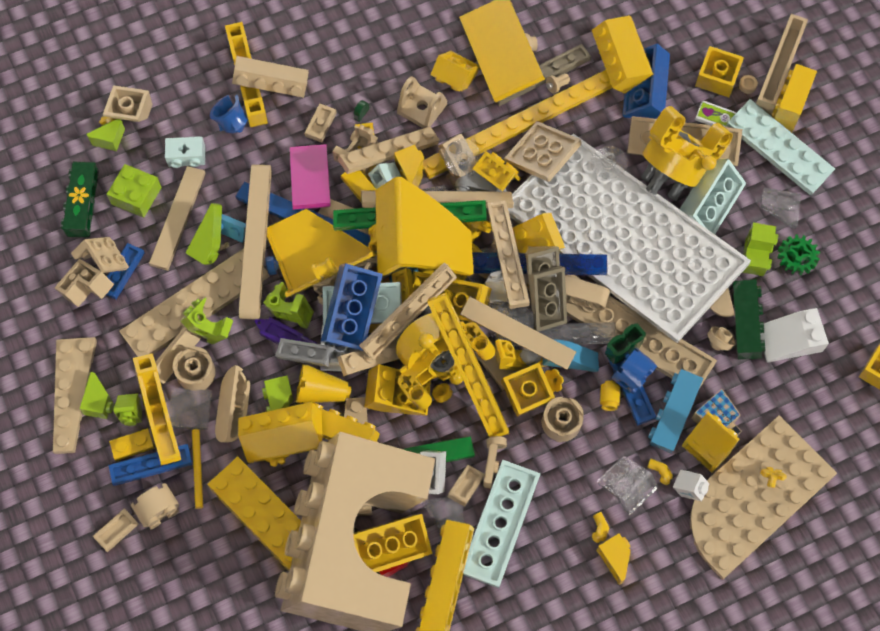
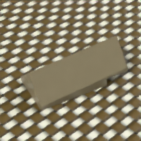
M528 247L526 263L534 330L539 332L566 324L565 267L560 266L559 247Z

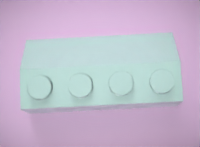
M718 159L716 167L713 170L706 171L698 185L693 187L680 208L682 212L713 234H716L746 185V182L729 159Z

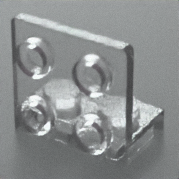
M623 456L597 481L598 485L620 500L625 512L630 515L658 489L653 474L627 456Z

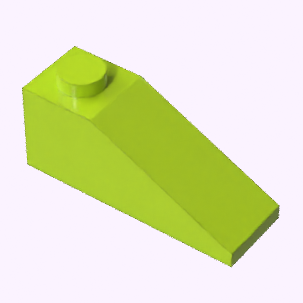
M211 203L186 251L187 255L204 265L214 263L219 255L222 205Z

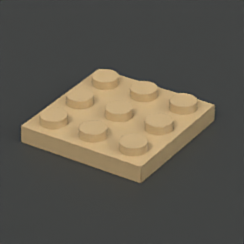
M536 121L506 155L504 160L505 163L508 162L513 167L550 182L582 143L581 139Z

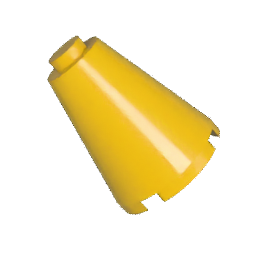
M302 365L296 392L297 403L345 402V399L350 397L351 387L348 386L347 381L312 366Z

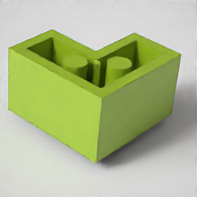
M753 222L745 238L743 253L751 261L742 273L764 276L766 271L770 270L772 259H769V255L778 241V234H775L776 226Z

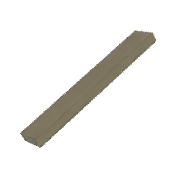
M580 44L540 64L539 67L545 80L498 101L497 104L501 106L545 84L548 76L558 77L590 61V54Z

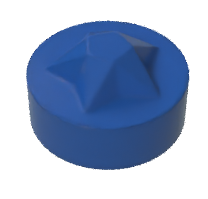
M273 256L266 257L268 274H277V269L279 268L278 261Z

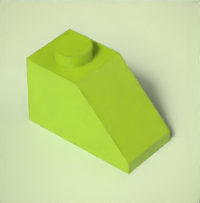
M90 372L80 410L86 416L107 419L108 414L112 413L114 404L96 374Z

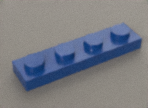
M609 360V363L614 373L624 362V360L617 364H613ZM643 385L634 394L627 392L620 386L637 426L656 419V414Z
M189 445L178 446L181 456L180 461L161 465L157 452L108 465L113 486L193 465Z

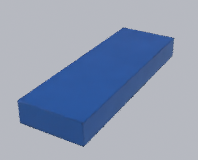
M129 243L126 244L121 255L125 258L129 268L108 273L106 277L114 285L106 294L107 296L117 300L145 254L143 249Z

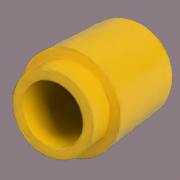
M608 380L601 384L600 405H602L601 408L603 410L615 411L620 405V385L615 381Z

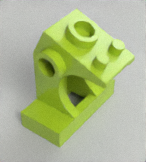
M284 282L275 285V290L269 293L263 302L266 308L276 318L298 323L300 327L307 329L314 311L304 295L296 294L293 302H285L286 296L284 293L288 289Z
M207 298L196 299L191 303L193 307L190 305L182 313L184 317L180 322L188 331L206 338V342L212 345L226 339L233 320L225 317L218 322L209 321L203 313V307Z

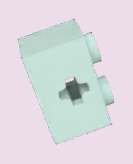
M203 137L165 138V159L168 167H198L205 165V143Z

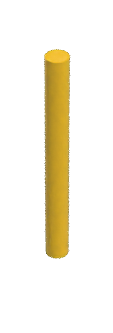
M193 429L192 451L195 509H202L203 489L200 430Z

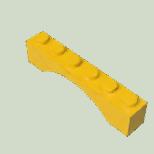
M243 22L225 25L234 65L237 56L252 59ZM240 85L250 127L268 124L260 89Z

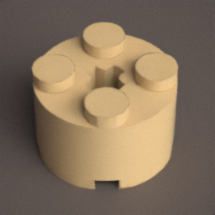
M196 346L188 347V349L180 351L174 358L173 371L179 384L184 389L194 392L205 391L214 381L216 375L215 365L208 352L203 348Z
M554 398L546 405L541 422L544 432L556 442H565L573 439L579 433L583 424V409L574 399Z
M166 483L162 484L163 488L158 489L157 486L151 488L137 498L138 503L136 505L134 503L131 504L143 527H149L152 530L161 524L160 520L166 516L171 518L179 512L177 509L179 503Z

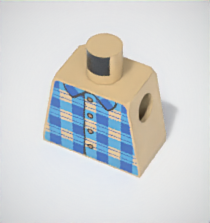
M722 389L692 416V420L698 424L705 414L710 412L718 416L725 427L734 430L737 436L742 432L734 424L740 417V413Z

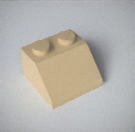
M113 85L103 117L136 122L148 119L153 105L149 91Z

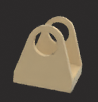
M411 76L402 87L397 114L423 129L431 127L446 107L447 99L440 92L435 94L420 86L416 78ZM421 104L427 106L425 110H420L417 107Z

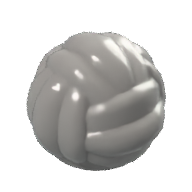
M523 348L520 353L522 361L529 366L540 362L542 358L526 348Z

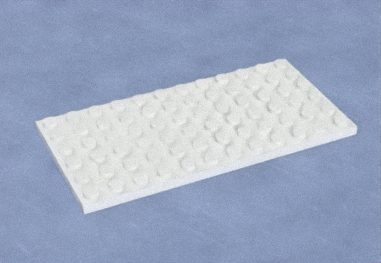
M581 139L582 145L550 182L531 175L512 194L514 204L513 208H508L509 215L517 223L521 224L540 214L552 213L565 248L560 250L559 254L599 285L608 288L611 294L678 343L746 269L751 260L659 194H651L652 190L648 192L645 184Z

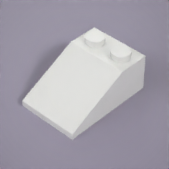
M817 308L798 311L764 323V333L760 334L761 340H765L766 351L764 355L767 363L823 352L829 344Z

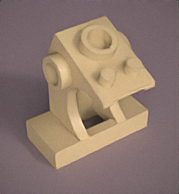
M362 124L359 127L355 125V131H353L350 137L352 141L347 149L336 146L332 151L334 161L339 163V155L354 151L358 146L364 148L378 143V138L373 135L374 131L364 127ZM368 167L360 171L366 176L370 169Z

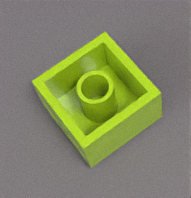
M124 164L110 187L107 197L111 205L144 218L162 187L158 177Z

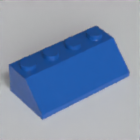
M659 44L644 48L653 75L624 94L622 116L625 118L634 116L656 119L663 109L666 108L670 53Z
M346 263L339 265L321 342L363 351L359 345L368 336L383 274Z

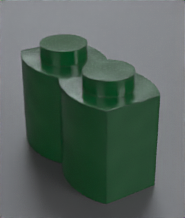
M638 323L628 326L622 335H617L609 341L605 355L613 364L620 363L627 357L628 353H631L635 348L639 349L641 347L646 332Z

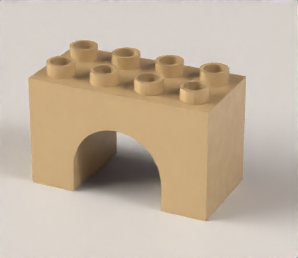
M343 432L337 433L328 442L321 441L317 451L310 450L304 465V474L312 476L307 491L301 490L299 492L294 509V514L302 516L301 525L298 532L293 530L290 532L285 547V555L293 557L289 573L281 572L275 590V597L283 599L281 611L359 631H390L402 627L411 583L382 576L371 570L362 561L354 543V522L359 510L363 506L378 507L401 514L427 500L435 459Z

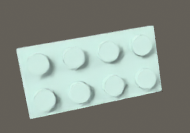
M400 282L380 284L371 324L383 323L402 304ZM323 286V325H325L334 286Z

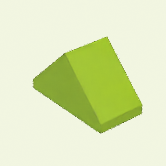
M116 119L87 133V136L92 146L117 151L125 128L122 120Z

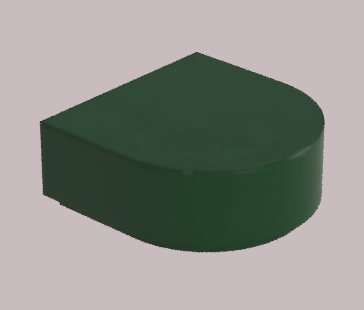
M361 100L356 105L353 112L356 121L360 122L369 111V103Z

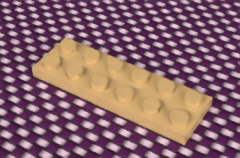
M631 117L627 154L643 155L642 152L650 141V130L657 119ZM685 122L681 130L698 140H702L712 125ZM725 127L732 133L733 138L719 159H729L733 166H738L743 129Z

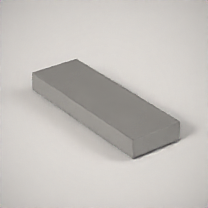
M281 338L275 357L329 367L334 348L327 345Z

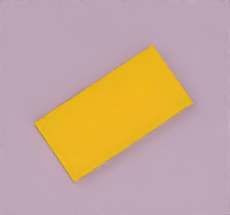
M494 0L459 17L495 103L545 80L510 0Z

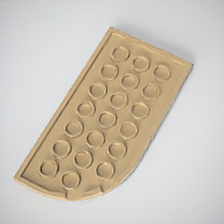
M780 415L707 480L709 486L703 500H694L690 513V529L692 530L694 544L703 560L722 580L837 474ZM766 467H773L774 470H782L787 477L784 481H776L775 488L767 486L768 478L763 477L760 471L761 469H766Z

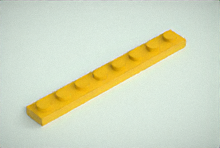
M447 292L428 299L427 303L489 438L509 434L508 426Z

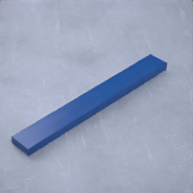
M244 181L235 196L237 200L248 204L249 183ZM270 193L269 214L284 220L304 210H293L291 201ZM308 209L333 225V219ZM356 229L342 230L368 246L370 242L369 235Z

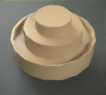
M712 327L707 333L710 345L715 350H731L735 345L732 333L726 328Z

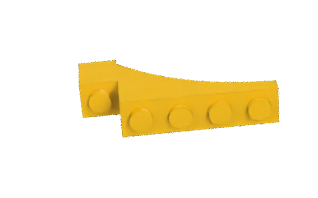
M153 353L133 358L134 369L160 463L165 465L180 461L181 456L168 414Z

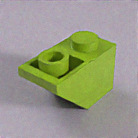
M288 376L264 381L266 388H262L264 399H268L270 405L266 407L267 411L289 407L293 401Z
M138 394L117 396L114 413L122 424L134 426L136 423L142 422V400Z

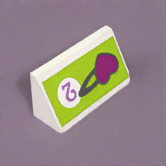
M702 101L695 120L707 125L720 123L724 127H728L726 124L736 112Z

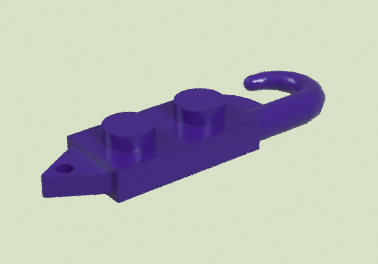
M271 317L269 319L254 320L260 330V335L278 345L281 338L318 344L303 336L302 333Z

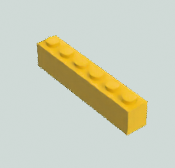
M446 519L445 525H442L440 532L442 537L441 543L437 545L435 552L437 557L436 563L432 566L430 572L432 580L430 586L428 585L425 591V598L427 600L425 606L421 608L420 619L422 620L420 627H417L416 631H450L474 532V527L470 524Z

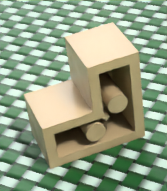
M79 259L55 286V289L69 302L79 307L90 293L102 299L114 284L100 270Z

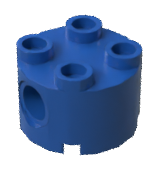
M635 348L629 354L630 356L624 360L611 377L627 392L632 394L641 388L646 381L645 379L657 368L655 362L638 348Z

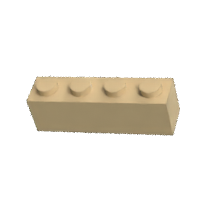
M237 56L232 84L304 98L309 70Z

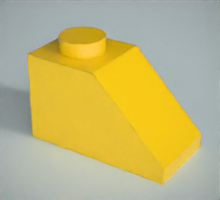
M618 533L599 545L596 551L620 585L626 578L631 552L629 548L631 546L625 537H621Z

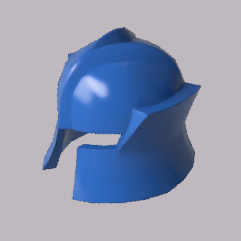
M226 95L211 109L210 118L218 123L220 132L224 130L227 133H240L248 121L246 113L240 105L238 95L235 96V104Z

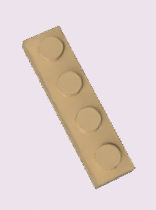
M397 339L393 340L374 360L370 359L364 351L360 350L337 357L343 376L375 367L378 364L382 365L399 360L396 354Z

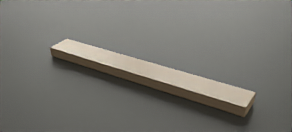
M361 191L363 208L376 207L375 191ZM424 191L439 203L486 200V208L487 203L506 200L508 208H513L514 204L511 192Z

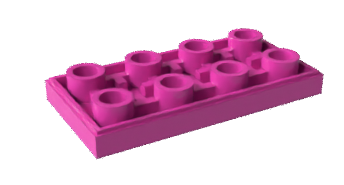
M327 145L290 147L293 210L331 207Z

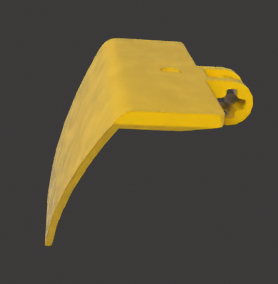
M395 177L376 189V224L368 229L370 236L368 247L370 250L377 251L378 273L384 276L400 267L437 270L443 263H446L455 274L473 275L471 231L458 218L427 193L403 177Z
M304 209L267 227L268 241L279 263L288 288L284 293L286 298L299 294L337 275L339 265L346 263L356 266L377 256L376 251L370 250L368 246L342 230L335 231L331 223L308 209Z

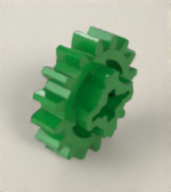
M798 234L793 239L791 236H788L786 241H782L777 251L779 252L777 259H782L780 266L785 265V271L791 269L793 275L796 271H798L799 275H802L804 271L808 274L811 269H815L820 260L818 257L820 251H815L818 245H812V239L805 240V235L801 239Z

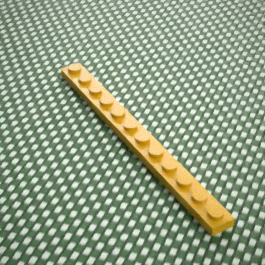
M604 70L465 139L473 156L475 157L529 130L536 121L543 123L611 89L612 85L607 71ZM455 145L449 147V151L453 154L456 152ZM439 152L422 161L425 168L423 170L429 179L448 170L449 165L446 159H442Z

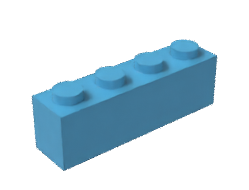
M683 369L680 370L679 374L674 373L670 383L674 385L672 391H667L663 400L666 403L664 410H659L655 419L659 421L656 428L652 427L648 436L651 439L650 445L671 454L673 453L703 381L702 377Z

